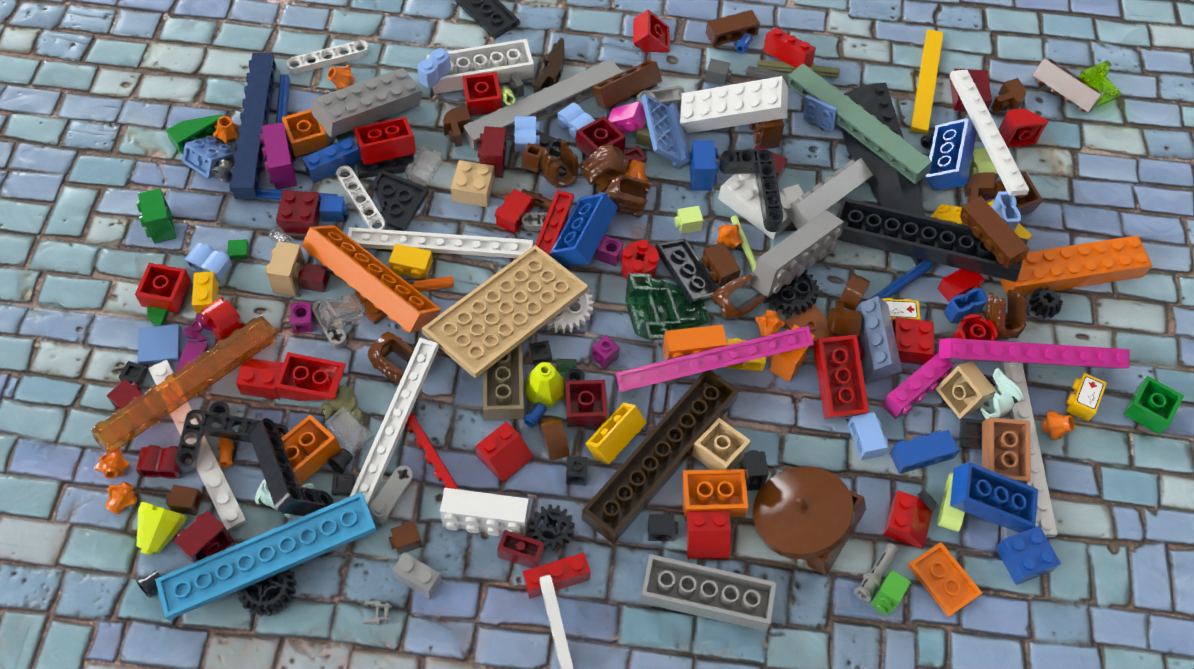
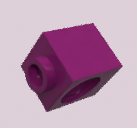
M603 235L600 245L596 249V260L616 267L618 261H621L624 242Z
M310 302L291 304V326L294 333L313 332L314 313Z
M605 335L592 346L591 358L605 370L619 358L620 347Z

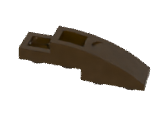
M563 38L554 43L550 53L545 55L543 59L544 68L540 77L535 79L533 83L534 94L559 82L564 68L565 45Z

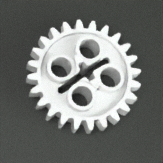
M589 289L560 312L559 316H555L546 323L548 325L547 330L553 327L555 328V333L561 329L562 333L565 334L566 329H569L572 333L573 327L580 330V324L585 326L586 320L590 321V314H593L594 307L593 296L589 295Z

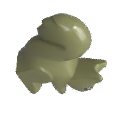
M339 385L335 400H327L329 403L321 404L320 410L325 416L327 423H330L334 414L338 412L341 413V423L345 427L354 428L361 424L363 414L361 409L357 408L358 402L354 390Z

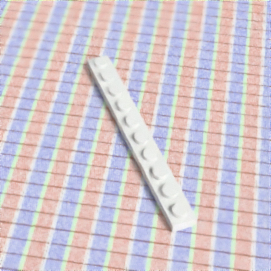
M968 70L951 71L950 78L1009 196L1027 195L1029 188Z
M349 227L348 236L363 248L393 250L396 243L428 250L432 253L518 258L533 247V240L353 227Z
M419 338L350 494L351 497L362 492L368 507L375 496L438 351L439 344Z
M165 360L148 369L181 436L186 415L192 409L169 362ZM196 418L190 422L194 425L199 424ZM203 435L196 469L223 525L230 532L248 522L205 435ZM190 437L185 442L187 444H194L197 439Z
M1000 362L1002 373L1012 380L1023 393V399L1015 403L1010 410L1011 419L1030 421L1031 481L1024 484L1038 489L1036 527L1040 526L1046 537H1056L1058 534L1023 364Z

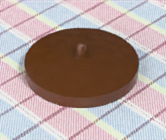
M810 466L790 468L770 478L759 490L753 505V520L761 540L775 553L791 559H813L835 550L849 535L855 517L852 496L845 483L827 470Z

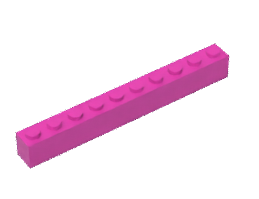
M957 338L939 339V359L1109 369L1129 368L1130 349Z

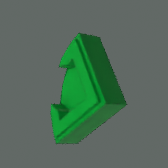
M148 306L147 315L154 326H163L168 316L167 309Z

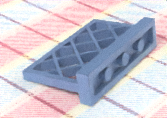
M644 94L641 98L653 150L671 160L673 167L679 169L690 161L683 128L680 124L678 107L673 103L667 106Z

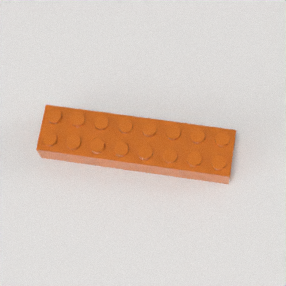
M335 225L309 228L301 245L307 250V253L316 257L323 266L331 269L334 275L342 278L349 287L356 289L363 298L368 299L377 309L386 313L389 319L401 325L404 331L409 333L420 331L439 315L441 308Z
M1136 235L1028 252L1026 259L1022 261L1016 282L999 279L1006 296L1008 290H1015L1016 293L1026 296L1032 295L1040 287L1043 289L1049 287L1051 291L1055 289L1058 291L1141 278L1146 275L1153 264L1139 236Z

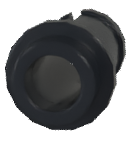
M931 127L927 134L921 138V145L924 148L932 146L935 127Z

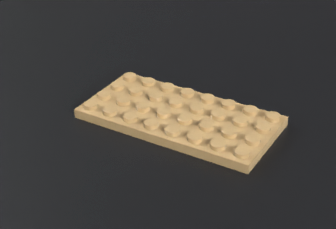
M534 245L422 328V333L431 341L438 343L441 350L476 379L588 291V285Z

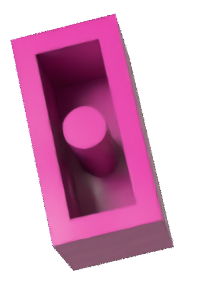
M639 101L613 108L608 120L624 134L643 129L646 115L644 107Z

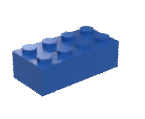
M969 118L936 125L929 156L932 161L931 170L925 176L933 191L963 186L968 183L977 134Z
M606 193L579 198L550 252L563 267L588 264L593 259V255L618 208Z
M971 462L954 468L950 507L1018 533L1036 527L1037 488Z

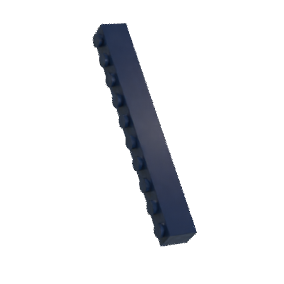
M252 53V59L249 60L250 71L246 76L248 84L244 88L243 112L240 113L241 125L238 126L239 139H236L237 152L234 153L235 165L231 168L232 181L229 182V190L233 192L235 199H257L258 196L257 189L259 188L263 161V145L260 134L263 133L262 126L268 125L276 72V62L273 53Z

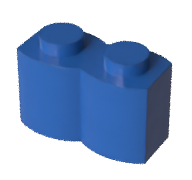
M982 288L972 289L966 295H957L950 300L944 314L950 323L961 322L966 316L979 314L987 303V295Z

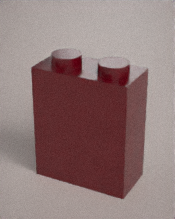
M954 68V71L968 70L987 109H989L992 97L988 70ZM950 78L953 110L967 111Z

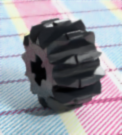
M1040 287L1031 295L1029 300L1030 311H1036V316L1042 315L1043 319L1047 316L1049 318L1054 317L1061 311V306L1063 305V301L1060 299L1061 295L1055 293L1056 289L1051 291L1049 287L1045 289Z

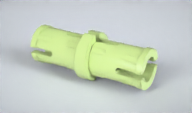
M503 86L504 89L500 88L502 101L507 105H511V102L514 104L515 97L512 91L506 86Z

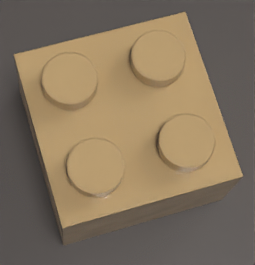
M459 160L451 186L452 201L487 207L495 180L494 166Z
M278 241L276 247L272 249L270 264H267L265 273L269 278V284L272 286L274 293L296 297L300 286L298 274L300 270H303L306 263L299 244Z
M973 361L958 365L936 387L937 392L959 419L974 414L997 392Z
M718 418L694 443L692 456L710 470L734 469L742 460L744 453L749 451L751 440Z

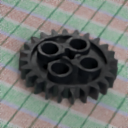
M804 270L799 277L793 278L790 284H785L781 287L778 293H773L768 298L765 296L763 303L769 302L768 308L774 306L776 307L775 311L777 312L780 309L782 314L789 311V314L792 315L793 311L800 315L801 310L806 313L807 309H811L813 304L816 303L819 295V286L816 285L817 280H812L813 274L807 275L808 270Z

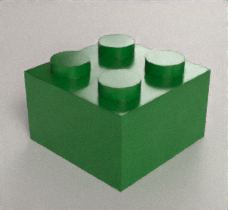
M161 188L138 193L139 201L136 204L139 212H142V216H139L142 227H145L147 237H151L154 244L176 239L171 210Z
M1147 376L1137 386L1123 415L1160 435L1170 425L1184 395Z

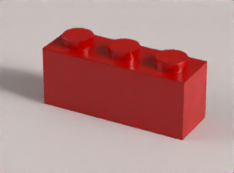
M778 28L766 33L763 47L764 52L795 68H798L801 64L807 67L812 66L816 50L808 42H803Z
M583 552L524 570L523 581L528 597L531 599L543 595L539 577L550 575L554 590L556 591L589 581L591 571Z

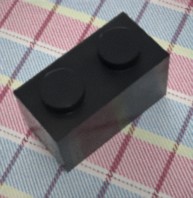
M750 450L743 455L739 469L745 470L747 491L760 490L766 483L769 472L765 451Z

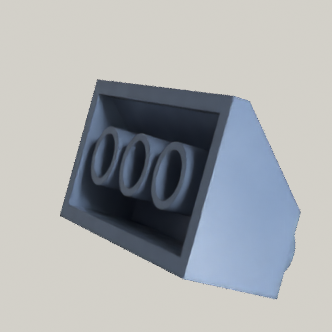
M879 296L861 302L856 311H860L862 318L859 336L864 356L861 363L865 383L869 384L902 372L888 304Z

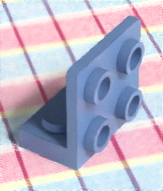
M807 95L805 97L803 119L821 126L825 130L834 132L838 126L836 123L837 108Z
M207 136L185 143L182 162L206 178L213 177L211 169L215 167L216 161L233 157L236 151L217 140V138Z

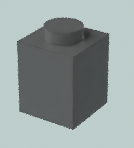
M711 58L705 82L725 86L726 80H730L732 70H729L730 63Z

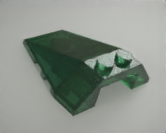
M628 274L625 303L636 335L647 340H664L665 331L696 328L710 322L704 302L690 305L678 285L667 283L665 279H661V281L653 279L648 274Z

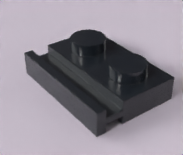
M960 419V448L982 450V421L984 420Z

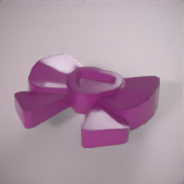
M197 313L195 321H193L191 326L183 330V333L188 338L196 339L197 342L206 341V337L200 333L202 329L214 331L211 325L207 327L202 321L201 313Z

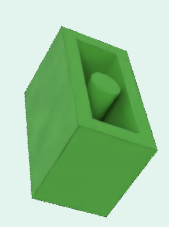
M891 570L881 583L870 604L878 612L890 615L900 603L911 581Z

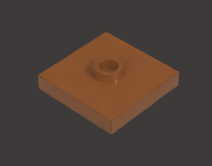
M815 305L811 309L808 308L806 313L802 311L800 315L796 314L784 321L785 327L789 330L794 325L800 328L809 326L810 333L815 336L814 341L819 338L836 336L837 334L829 330L827 319Z

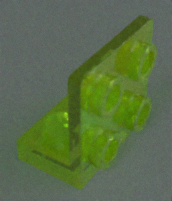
M1108 60L1083 70L1079 75L1081 79L1104 93L1096 107L1117 99L1122 95L1106 77L1112 66Z

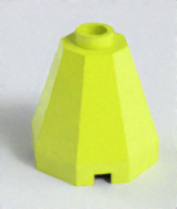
M541 362L526 377L525 397L534 406L537 402H540L546 407L552 408L564 398L565 380L550 363Z
M141 502L138 509L137 547L141 548L140 552L153 556L154 552L160 553L184 525L187 516Z

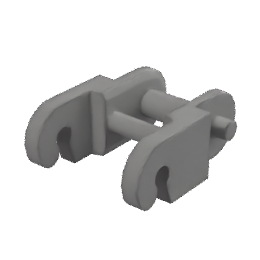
M381 601L364 602V606L371 605L376 607V617L374 619H364L363 624L380 625V622L387 624V622L391 621V618H388L392 605L388 602L386 604H382ZM380 609H384V617H379Z

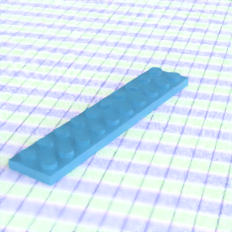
M362 492L155 579L165 618L169 621L376 532L377 529L364 494Z

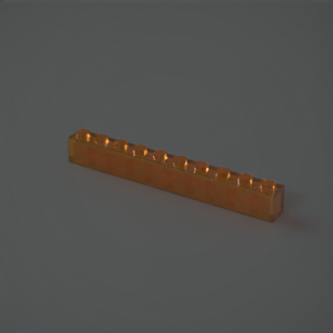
M262 315L251 319L245 327L235 330L230 337L220 340L209 351L202 352L196 360L184 364L181 370L175 374H169L163 382L150 387L147 393L141 397H135L130 401L129 405L123 409H117L105 421L98 422L91 430L93 438L110 456L277 340V331Z

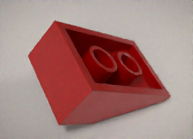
M287 352L275 385L278 396L295 401L335 400L346 363Z

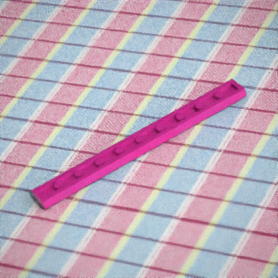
M809 326L616 372L619 390L623 392L814 344Z

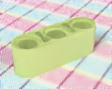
M951 472L946 481L937 526L959 532L965 512L950 507L953 473Z

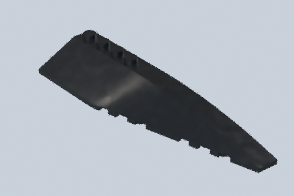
M872 83L844 93L853 102L861 105L870 115H874L878 121L887 125L890 130L904 139L886 83ZM840 126L849 156L853 157L854 161L862 158L873 174L865 182H868L871 192L879 205L925 216L917 183L914 184ZM912 258L916 265L924 261L921 259Z

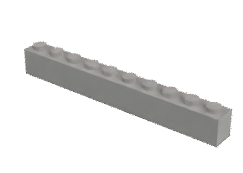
M612 59L601 62L592 68L559 81L524 99L515 101L514 104L500 108L493 113L467 123L463 126L464 137L473 150L476 151L478 147H481L480 133L484 132V126L506 128V136L515 133V116H536V122H539L560 112L571 103L578 104L595 96L592 89L593 86L622 73V71Z

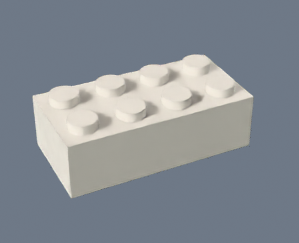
M754 173L734 174L721 186L718 199L774 240L792 223L786 211L791 208L790 204L793 201L780 193L783 210V220L780 229L777 232H769L765 229L756 175Z
M444 488L440 508L442 524L446 529L453 531L465 529L470 533H478L480 531L487 532V534L492 536H499L503 534L504 530L526 536L529 499Z

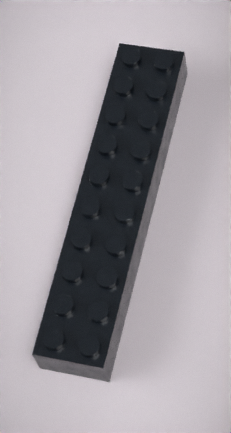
M842 198L836 217L844 222L841 228L842 233L837 240L1009 281H1017L1022 261L1007 269L997 261L996 256L991 251L986 249L984 243L973 234L971 228L967 225ZM1020 238L1027 245L1028 239Z

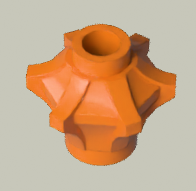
M348 65L341 68L331 67L327 77L336 85L337 90L354 84L355 78L351 74V67Z
M220 117L217 121L218 124L214 126L216 131L213 137L223 140L226 144L233 139H239V125L233 123L230 117Z
M632 160L624 175L648 181L645 174V163Z
M724 223L717 229L719 231L717 243L724 242L727 247L733 250L743 242L739 234L738 224L727 225V223Z
M766 310V314L755 317V321L759 326L760 337L776 334L780 328L785 326V322L779 319L776 311Z
M1056 411L1047 412V419L1042 421V430L1044 433L1050 434L1052 440L1061 439L1065 433L1074 430V420L1071 415L1066 416Z
M109 448L104 456L99 457L100 463L94 469L95 471L102 472L105 478L114 479L117 476H125L124 470L130 464L124 459L123 452L120 449Z
M125 481L119 485L110 484L107 489L108 500L105 507L115 514H121L128 506L135 505L138 500L133 491L135 487Z

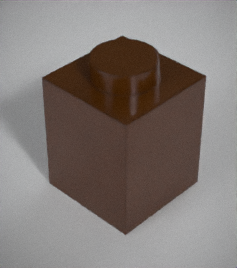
M173 485L172 490L167 494L166 503L173 512L197 516L203 496L197 488Z
M415 521L390 529L392 536L388 538L392 549H397L398 555L423 547Z

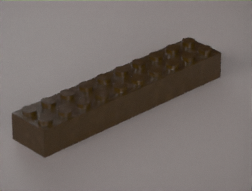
M711 370L703 372L584 507L581 519L612 544H615L693 452L694 443L718 418L721 419L736 402L739 390Z

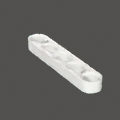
M359 40L295 56L287 60V67L290 73L299 74L362 58L369 53L368 44L365 41ZM359 47H364V48H365V49L362 50V51H358V50H357V48H359ZM343 51H348V52H349V53L346 54V55H341V54H340V53L343 52ZM327 55L332 56L330 59H325L324 57ZM311 59L316 60L314 63H308ZM292 64H299L298 67H291Z
M349 166L339 167L337 169L338 181L368 229H375L372 226L375 223H380L382 226L378 229L386 230L383 217L352 168ZM344 172L350 173L348 177L340 176ZM350 185L358 186L355 190L348 189ZM360 197H364L366 199L362 203H358L356 201ZM367 210L374 211L370 216L364 214Z
M551 576L539 577L560 669H573Z

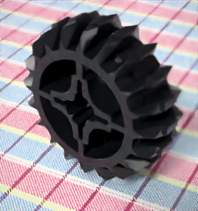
M291 568L278 573L283 577V585L275 582L273 575L236 591L240 595L238 600L240 603H243L244 609H249L251 614L257 612L258 616L261 617L264 612H266L267 616L271 617L273 610L279 614V607L281 606L287 609L288 606L285 602L293 601L290 594L296 593L294 586L297 585V581L293 579L295 574L293 571H290ZM251 589L259 592V601L251 598Z

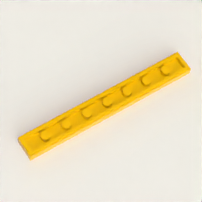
M930 29L926 31L910 131L927 134L929 129L943 32Z

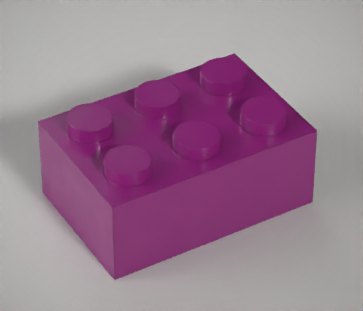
M280 122L262 126L263 133L260 134V139L263 145L264 158H267L264 163L270 184L274 183L275 189L297 186L290 143L284 123Z

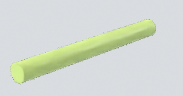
M736 215L730 218L732 224L739 225V234L743 241L741 246L754 274L757 262Z

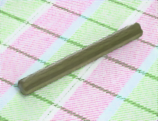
M761 59L757 62L758 68L791 73L796 69L785 62ZM810 66L819 76L838 78L840 74V69L836 67Z

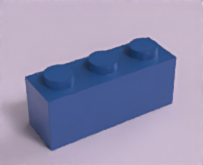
M352 137L302 158L305 170L313 183L336 174L337 169L341 166L352 167L357 164L356 161L362 160L360 150Z
M937 430L925 437L919 435L907 442L905 440L896 442L890 455L898 473L902 474L954 459L959 449L949 430Z

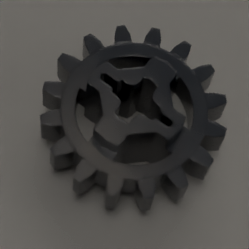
M549 504L547 510L542 506L541 513L535 511V518L530 519V524L532 525L529 526V532H533L531 538L544 542L545 550L548 546H551L554 551L556 545H559L562 549L563 542L569 544V536L574 535L572 529H574L575 523L571 522L573 516H566L567 509L560 511V505L553 509L552 505ZM543 519V524L538 528L540 521ZM548 523H549L553 528L555 527V530L552 529L551 527H548ZM566 526L565 532L561 535L560 531Z

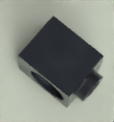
M567 456L566 485L586 486L588 457Z
M649 514L648 541H673L675 534H678V522H674V514Z

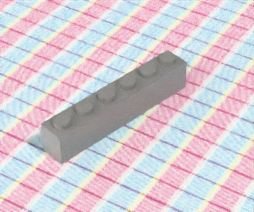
M862 158L857 161L852 159L844 165L845 169L841 167L835 171L834 177L831 174L823 180L824 184L820 182L812 188L813 192L809 190L803 194L801 201L798 198L790 204L791 208L786 213L797 229L803 227L873 176Z

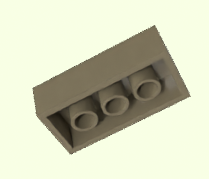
M522 343L483 372L484 420L524 419Z

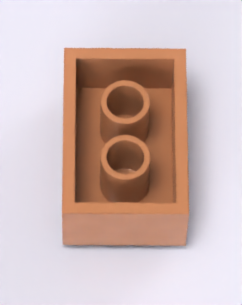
M988 418L982 421V467L1022 483L1030 482V421L1003 418Z

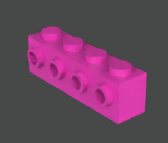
M937 353L886 396L882 407L895 419L901 414H907L912 409L914 403H920L925 398L927 392H933L939 382L951 373L950 371L954 364L948 359H939V353Z

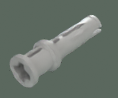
M888 543L870 572L863 575V581L854 589L855 595L861 600L871 601L872 593L876 588L880 587L882 576L899 553L897 546Z

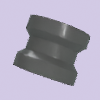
M221 159L218 162V166L213 167L211 172L218 180L226 182L228 176L232 175L231 168L233 166L228 161Z

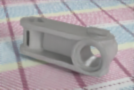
M682 86L642 91L636 98L637 102L640 101L643 105L641 96L647 94L667 106L673 103L677 105L678 109H681L684 89Z
M408 466L397 467L377 497L369 505L374 522L385 525L409 488L413 473Z

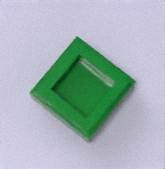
M247 239L228 240L227 255L230 259L248 258Z

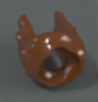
M561 140V156L552 158V156H549L546 148L542 150V172L544 173V178L555 188L571 186L579 171L577 155L573 154L566 140ZM559 168L567 171L564 177L559 178Z
M604 144L591 154L589 158L579 164V168L583 171V175L588 177V184L597 183L599 185L598 190L602 192L607 189L610 176L624 174L628 170L629 160L613 144Z
M624 174L610 176L606 194L618 207L616 212L641 217L644 214L643 209L648 201L646 194L649 193L651 182Z
M751 274L742 275L726 283V285L718 288L712 294V300H714L715 304L719 305L722 311L721 315L726 320L741 318L765 299V296L759 293L737 308L732 304L729 295L754 278Z
M1008 290L1007 316H1005L1006 301L1003 298L999 299V296H995L992 292L987 296L988 303L985 319L987 321L988 319L991 320L996 326V339L1008 340L1010 338H1018L1026 327L1027 299L1020 293H1016L1015 290Z
M386 332L380 336L377 342L371 344L367 356L375 369L381 371L382 374L399 385L404 371L385 357L394 352L409 363L414 349L400 337L391 332Z

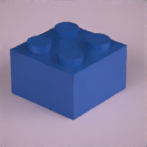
M693 140L689 161L691 191H712L713 184L717 183L719 162H716L718 148H715L714 140Z
M1040 526L1004 538L995 547L1015 585L1048 574L1061 564Z

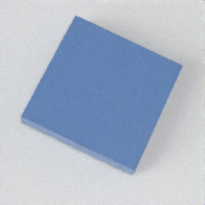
M179 324L139 328L138 364L147 365L161 363L165 360L168 362L180 360Z

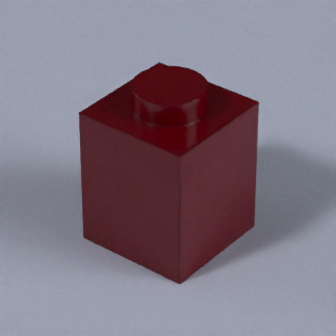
M305 263L303 270H300L298 274V281H300L302 289L325 293L330 278L327 267Z

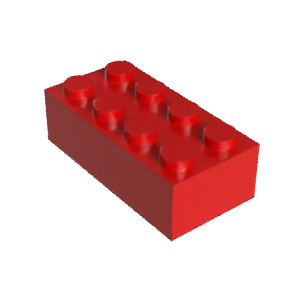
M857 335L819 338L814 341L813 350L824 420L869 413Z

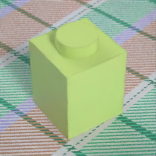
M699 206L678 209L674 222L676 228L679 227L680 234L702 230L703 217Z

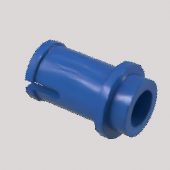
M745 33L741 40L736 43L735 46L738 53H745L748 50V46L753 40L752 35L748 34L747 36V33Z
M537 402L530 413L524 416V423L531 428L537 426L538 420L547 411L546 406Z

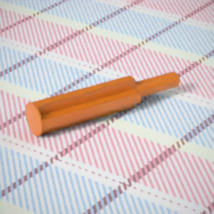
M452 276L418 280L410 285L420 292L454 287V280Z

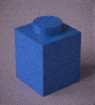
M321 196L319 212L322 222H344L345 215H348V204H345L344 197Z

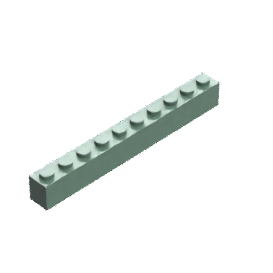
M801 64L788 75V86L804 99L809 95L836 107V123L914 184L930 172L932 161L927 155H923L914 145L907 143L902 136L894 133L887 125L878 121L874 115H870L861 105H857L849 96L841 93L836 86H832L824 77L816 74L812 68Z

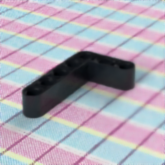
M767 149L724 151L721 154L719 170L724 174L755 173L764 227L769 232H777L783 220V210L772 152Z
M198 409L191 410L186 415L176 454L178 469L182 472H190L196 467L203 435L252 443L249 432L261 420ZM194 418L202 420L197 425L190 423ZM214 422L223 424L220 428H213L211 426ZM275 423L279 433L286 435L289 432L285 425ZM239 425L243 427V430L235 432L232 428ZM190 437L197 439L194 444H187L185 442ZM184 457H190L192 459V461L188 464H183L180 462L181 459Z
M262 419L249 432V436L276 509L285 514L306 516L334 504L333 498L329 493L299 486L276 424L271 419Z

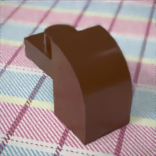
M1018 78L1003 83L998 93L1000 96L995 98L991 109L995 113L1001 110L1005 111L1008 108L1012 110L1020 107L1026 90Z
M467 106L453 108L443 118L444 134L449 135L450 141H454L455 147L462 146L461 132H464L463 126L471 122Z
M528 143L522 153V168L541 173L543 169L542 150L545 147Z
M995 172L977 173L968 179L967 185L964 186L967 203L979 196L995 197Z
M853 273L839 301H843L845 308L856 311L864 293L869 287L870 281Z
M836 301L835 308L829 309L827 327L832 332L840 335H857L859 337L862 321L861 313L855 310H845L843 301Z
M547 418L542 422H538L550 461L570 456L561 419Z

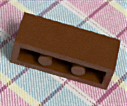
M753 10L743 11L707 21L705 33L712 46L715 47L741 40L745 33H747V36L748 34L752 36L758 35L760 22Z

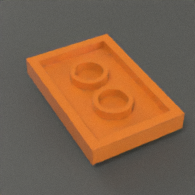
M942 542L907 565L948 618L982 594V591Z

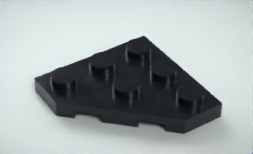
M380 170L372 183L387 226L398 231H405L429 194V188Z

